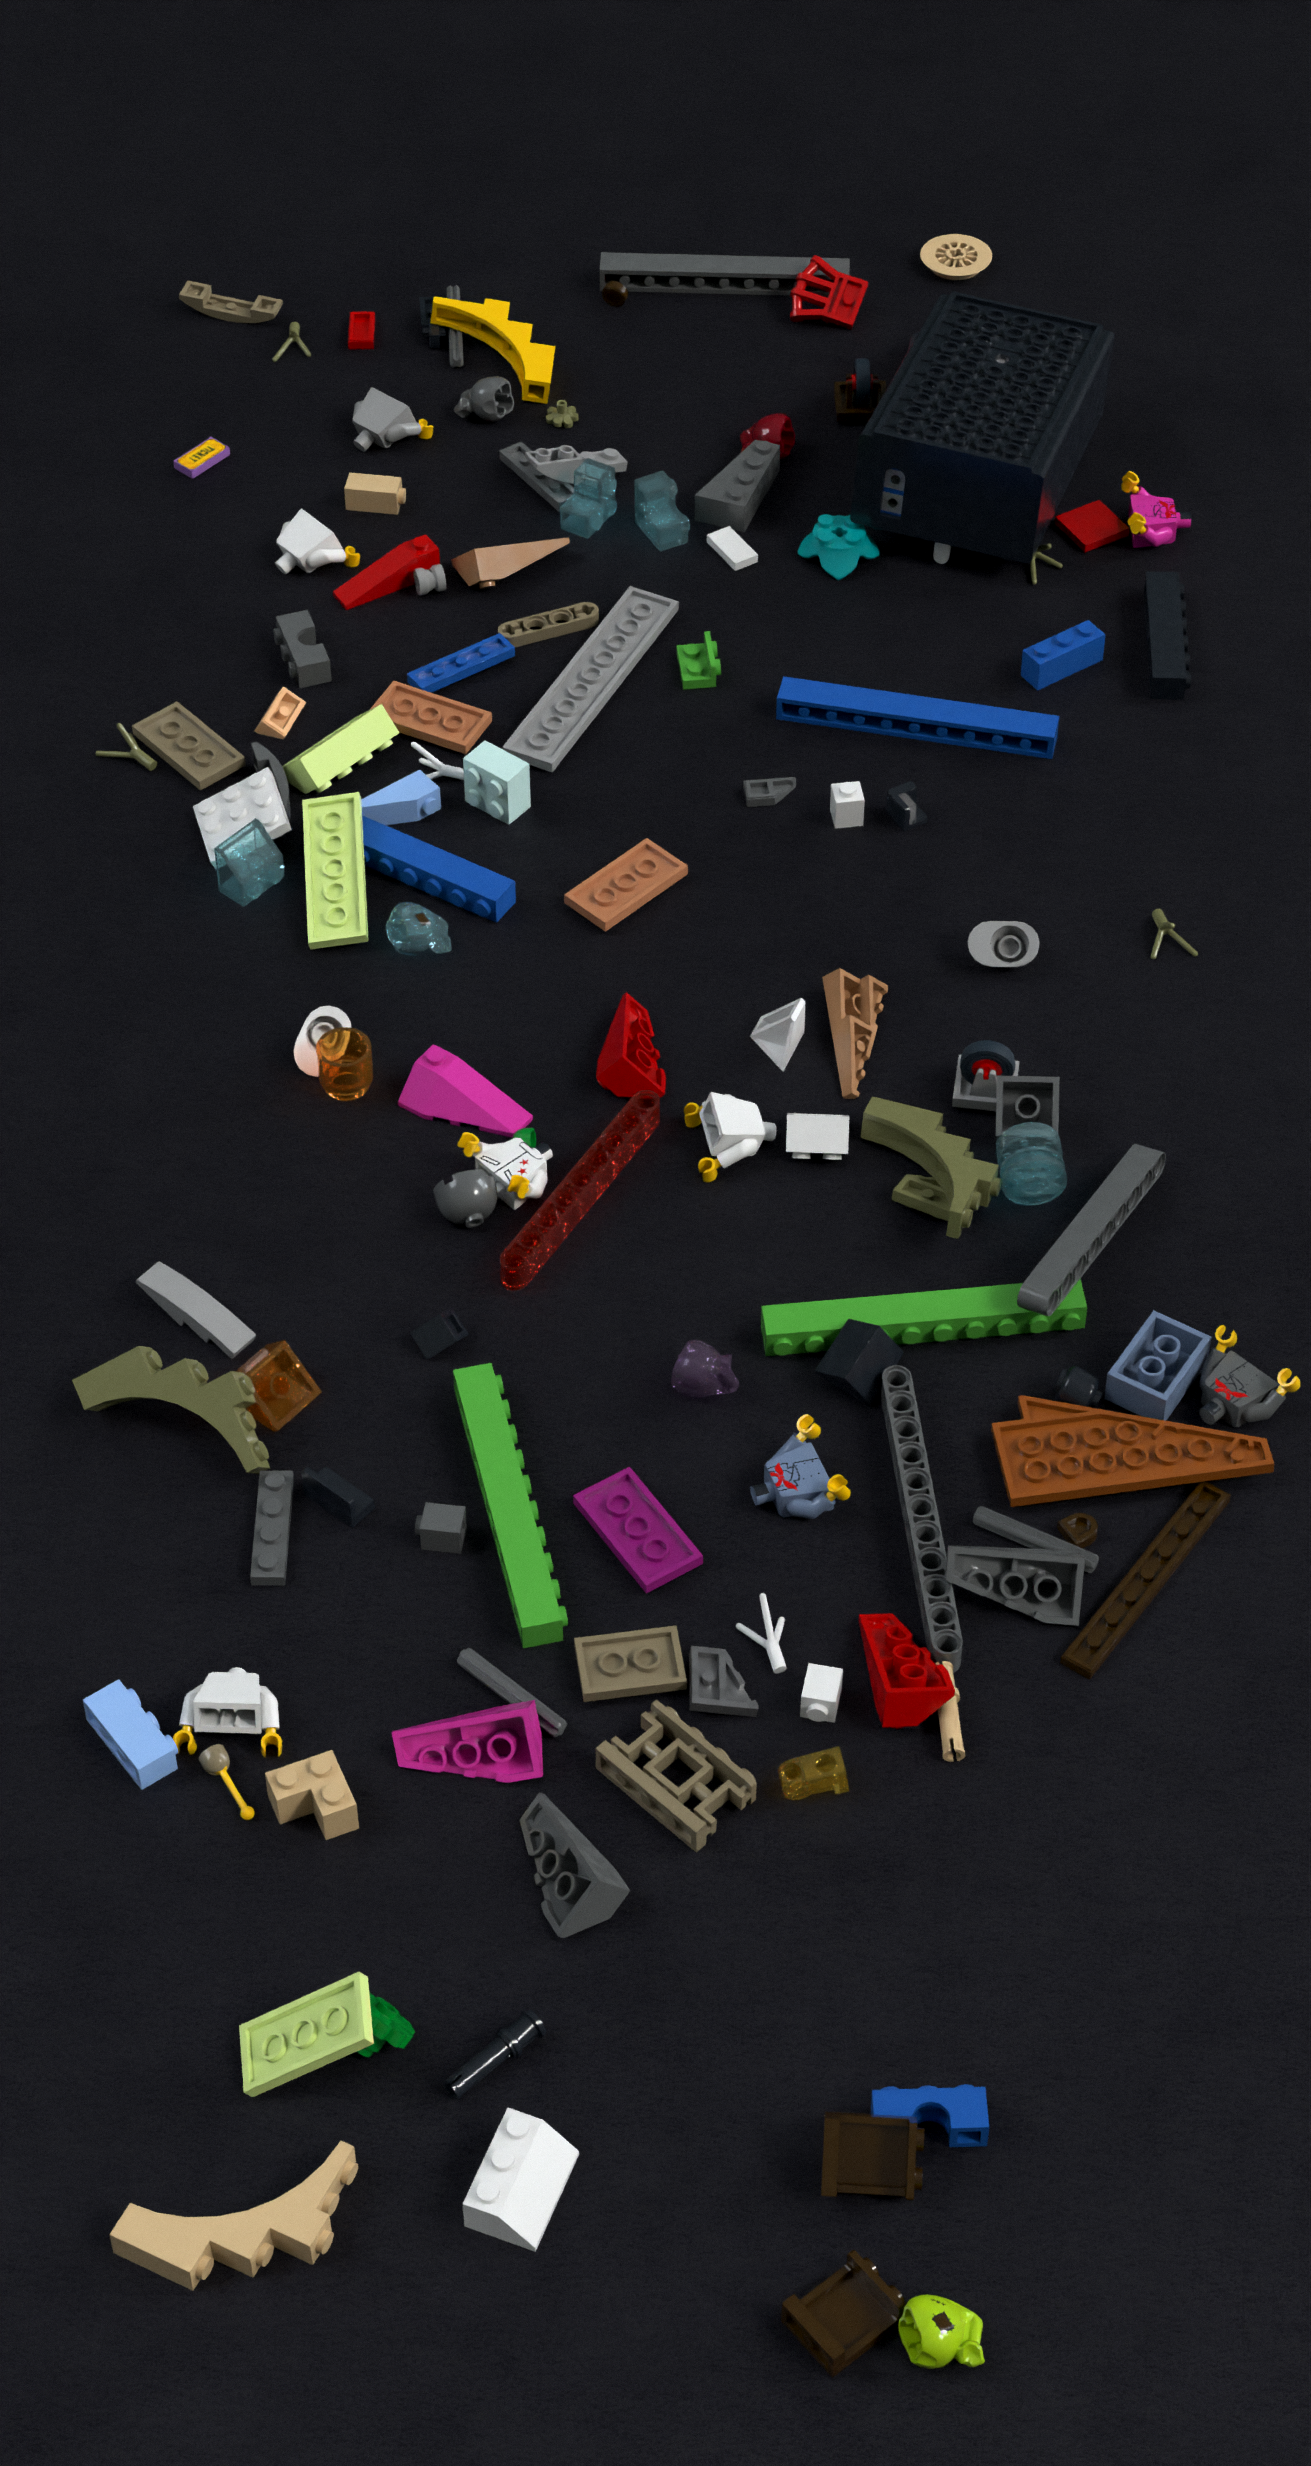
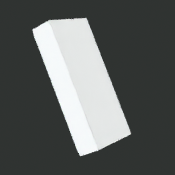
M730 526L707 534V543L735 571L758 562V554Z

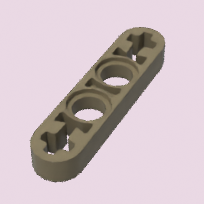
M591 602L578 603L505 622L498 627V633H501L514 647H519L592 628L599 622V609L596 604ZM565 620V621H568V622H566V623H556L555 621ZM531 627H541L542 629H540V630H531V629H529V628H531Z

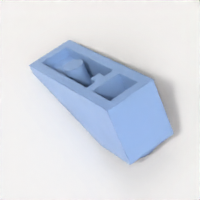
M418 770L361 799L362 815L384 825L419 821L441 809L440 787L421 770Z

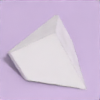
M799 998L761 1016L750 1036L782 1071L786 1068L804 1034L805 1001Z

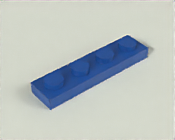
M498 633L407 673V682L412 687L432 693L514 657L515 647L501 633Z

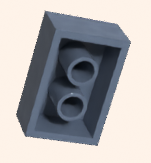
M1153 1310L1108 1372L1104 1399L1142 1417L1166 1421L1202 1371L1210 1351L1212 1337Z

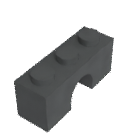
M308 610L276 616L277 628L273 629L276 645L281 644L282 659L284 662L288 661L287 665L291 679H296L299 688L331 682L330 659L323 643L316 644L315 625Z

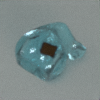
M402 902L395 905L385 927L387 937L396 951L404 955L416 956L424 952L428 947L437 954H443L452 950L451 939L448 937V923L442 917L416 903Z

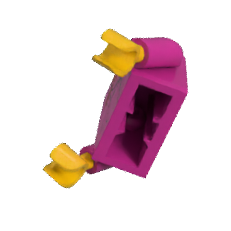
M1128 471L1123 476L1122 490L1126 493L1132 492L1129 500L1127 523L1130 526L1133 548L1158 547L1162 544L1173 543L1176 538L1177 528L1191 527V513L1176 512L1172 498L1156 497L1150 495L1142 486H1136L1139 483V478L1132 471Z

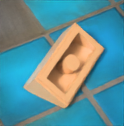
M282 687L254 732L284 739L306 702L285 687Z

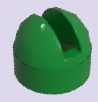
M534 1128L519 1129L512 1137V1139L521 1138L531 1148L536 1146Z

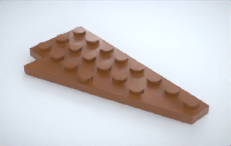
M1024 1395L1018 1396L1021 1419L992 1423L991 1429L1011 1507L1274 1472V1461L1266 1438Z

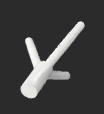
M416 742L411 743L414 749L428 759L420 758L419 763L438 770L427 774V777L434 779L440 776H447L464 780L463 768L445 765Z
M761 1593L759 1598L767 1640L741 1623H737L736 1628L766 1648L773 1672L778 1674L787 1669L779 1646L785 1618H778L775 1631H773L767 1597L765 1593Z

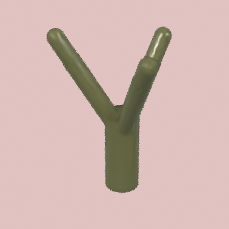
M292 322L290 324L289 337L272 358L273 362H277L291 342H297L306 356H311L310 351L299 337V323Z
M1050 543L1039 546L1030 562L1033 585L1037 584L1036 558L1059 569L1063 567L1061 563L1040 553L1052 547Z
M121 723L117 724V728L132 750L130 752L96 751L95 753L96 756L134 758L150 771L154 770L157 766V762L138 747L133 735L128 733Z
M1155 909L1152 912V917L1158 927V933L1151 953V959H1156L1163 935L1169 934L1191 955L1196 957L1198 952L1173 930L1175 924L1167 921L1161 909Z

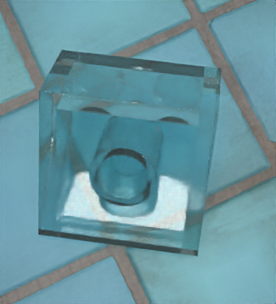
M256 818L214 848L219 891L243 907L257 899L263 892L285 877L283 855L262 823Z

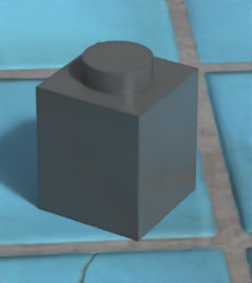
M425 1502L423 1516L417 1515L415 1523V1535L420 1536L421 1549L461 1554L467 1528L465 1506Z

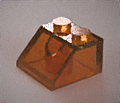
M285 1340L265 1345L235 1371L247 1375L255 1388L253 1396L256 1403L245 1408L246 1411H249L254 1419L274 1432L280 1430L322 1393Z

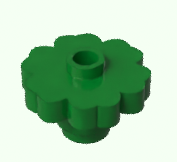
M369 1992L374 2044L357 2052L365 2057H371L374 2052L381 2050L386 2041L396 2048L404 2049L415 2033L411 2023L400 2016L399 2011L390 2003L380 1997H375Z

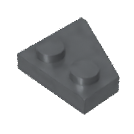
M691 1646L689 1652L690 1711L756 1717L758 1703L756 1700L751 1701L744 1689L745 1681L740 1673L734 1669L733 1661L726 1649Z

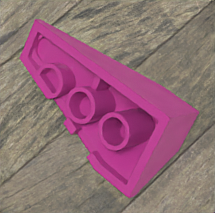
M434 1044L415 1061L398 1100V1106L423 1119L443 1118L450 1120L451 1125L471 1124L478 1126L480 1131L507 1137H513L517 1130L525 1128L533 1120L532 1114L462 1059Z
M535 1700L498 1706L391 1732L399 1767L438 1773L441 1771L456 1773L472 1778L483 1777L505 1783L543 1776L542 1733Z

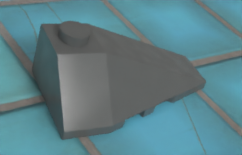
M948 1545L945 1580L1004 1604L1011 1609L1025 1613L1044 1623L1079 1626L1085 1557L1080 1552Z
M539 1792L520 1818V1824L528 1855L533 1856L537 1868V1873L534 1875L535 1883L537 1886L542 1887L545 1899L541 1903L543 1914L558 1937L565 1938L610 1919L628 1895L630 1889L612 1864L545 1794Z

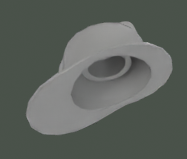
M987 921L973 928L969 934L967 944L970 954L980 964L989 967L1011 968L1024 966L1031 962L1038 953L1040 943L1038 934L1033 927L1024 922Z

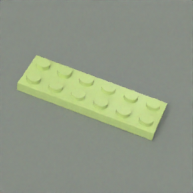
M355 792L302 800L307 929L310 950L368 942L362 802L360 793Z

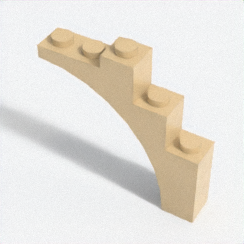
M340 2141L326 2161L301 2184L272 2201L246 2211L212 2217H182L157 2213L129 2203L109 2234L113 2253L192 2291L200 2279L205 2280L213 2268L214 2260L254 2278L260 2266L265 2267L269 2263L274 2247L313 2265L319 2254H325L331 2246L334 2233L331 2229L330 2216L338 2205L339 2193L345 2184L350 2185L356 2176L358 2164L356 2163L354 2146Z

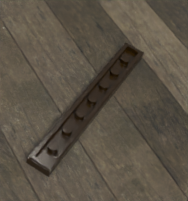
M1205 1481L1199 1482L1063 1653L1060 1664L1090 1680L1227 1506L1231 1495Z

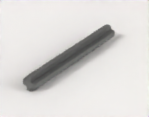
M450 285L447 287L448 299L460 300L459 286L455 285L453 287ZM448 327L450 365L453 368L456 366L461 368L464 365L462 331Z

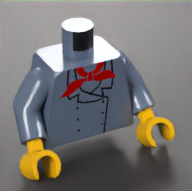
M805 1414L798 1419L797 1429L800 1432L798 1434L793 1433L776 1454L765 1463L764 1483L750 1487L755 1505L773 1501L779 1515L782 1517L795 1516L815 1519L824 1511L833 1510L836 1498L844 1501L850 1497V1490L846 1487L848 1481L839 1474L829 1478L812 1443H806L805 1441L807 1438H817L821 1432L820 1426L813 1423L814 1419L810 1415Z

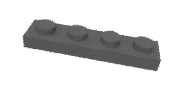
M521 441L499 451L500 460L557 511L560 512L581 502V494L569 483L555 480L536 470L524 457L525 452L532 450Z
M260 1471L250 1574L251 1585L285 1586L294 1485L293 1471Z

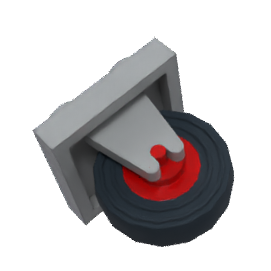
M983 1040L971 1043L964 1049L962 1055L958 1057L952 1107L996 1111L997 1075L1018 1076L1020 1061H1015L1011 1050L999 1042Z

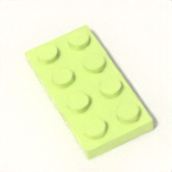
M361 1972L354 1973L239 2025L244 2093L255 2097L374 2044L368 1977Z

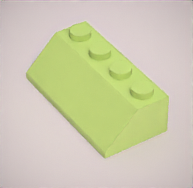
M380 704L354 717L284 764L282 767L287 781L305 794L313 790L320 793L332 785L330 780L335 776L339 780L353 770L350 766L357 762L360 766L373 757L371 752L376 748L380 752L392 745L391 738L399 734V731L383 705Z

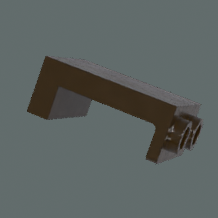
M825 2112L821 2196L837 2197V2192L905 2196L906 2200L914 2201V2190H922L923 2167L915 2166L916 2151L923 2152L924 2128H917V2117Z
M852 2250L847 2254L845 2266L800 2300L793 2294L782 2303L781 2322L833 2378L898 2327L899 2319L903 2315L905 2300L895 2286H888L879 2277L876 2266L869 2258H862L855 2250Z

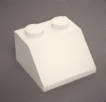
M787 1113L786 1152H792V1158L810 1159L811 1153H823V1159L842 1160V1154H848L849 1115Z

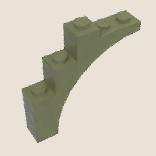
M872 1096L863 1113L861 1138L885 1145L904 1154L935 1177L940 1187L944 1190L950 1206L946 1236L959 1239L963 1228H969L971 1224L973 1210L977 1211L979 1205L988 1207L992 1196H998L1002 1179L997 1178L999 1165L973 1159L974 1153L969 1152L971 1139L946 1133V1127L942 1126V1113Z
M137 1346L72 1380L84 1410L100 1411L121 1402L139 1399H160L175 1403L200 1415L215 1427L235 1450L247 1473L260 1474V1471L270 1469L267 1461L269 1458L268 1450L264 1443L258 1440L254 1430L256 1422L252 1414L245 1409L256 1403L253 1396L255 1388L251 1379L242 1372L230 1371L207 1383L209 1379L208 1373L198 1360L184 1358L161 1370L163 1365L158 1353L150 1347Z

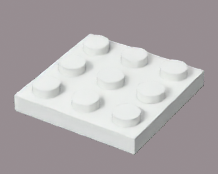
M268 767L193 806L210 862L215 869L292 830L273 773Z

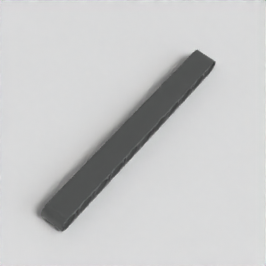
M893 1365L886 1368L882 1373L881 1402L927 1649L931 1653L930 1659L934 1663L939 1662V1664H942V1661H948L952 1663L953 1673H955L961 1666L963 1640L952 1583L945 1580L947 1557L912 1376L906 1367Z

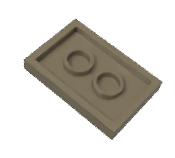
M677 1626L574 1638V1648L584 1702L687 1689V1679Z

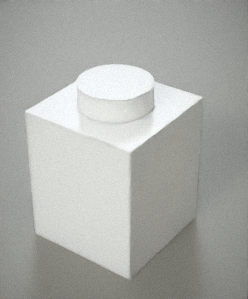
M859 781L831 784L830 812L835 829L863 826L865 800Z
M812 1663L808 1664L801 1695L800 1717L809 1718L817 1722L827 1721L835 1723L842 1691L843 1669Z

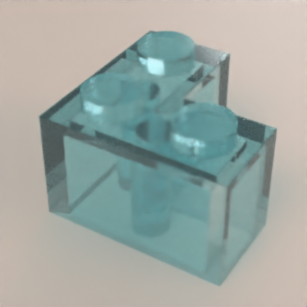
M587 458L574 471V494L560 507L562 530L589 539L610 516L614 515L617 509V502L615 501L617 481L615 480L614 467Z
M663 470L635 479V523L660 552L687 543L688 531L690 530V522L687 516L683 515L675 504V495L678 493L677 485Z

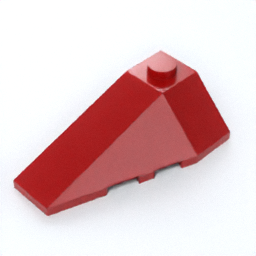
M627 992L622 995L598 1058L596 1078L604 1089L611 1090L618 1097L661 1098L665 1095L666 1075L663 1069H658L656 1062L660 1058V1053L658 1049L654 1048L650 1040L655 1035L649 1013Z
M893 1613L859 1614L860 1631L875 1707L882 1727L898 1729L907 1726H918L954 1697L955 1689L948 1670L942 1664L936 1665L930 1659L931 1653L926 1647L919 1648L912 1640L913 1634Z

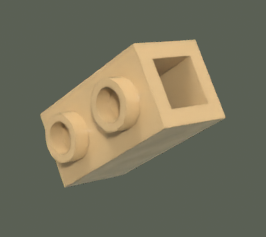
M349 472L344 488L346 510L398 515L401 504H405L406 488H402L401 477Z

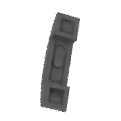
M253 742L251 747L255 771L257 773L268 767L273 773L290 823L289 788L284 769L267 748L258 742Z

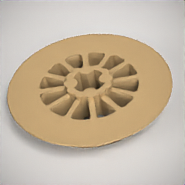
M947 234L935 237L925 243L921 249L920 257L923 263L936 275L949 280H964L974 277L985 269L992 260V252L987 244L975 237L962 234Z

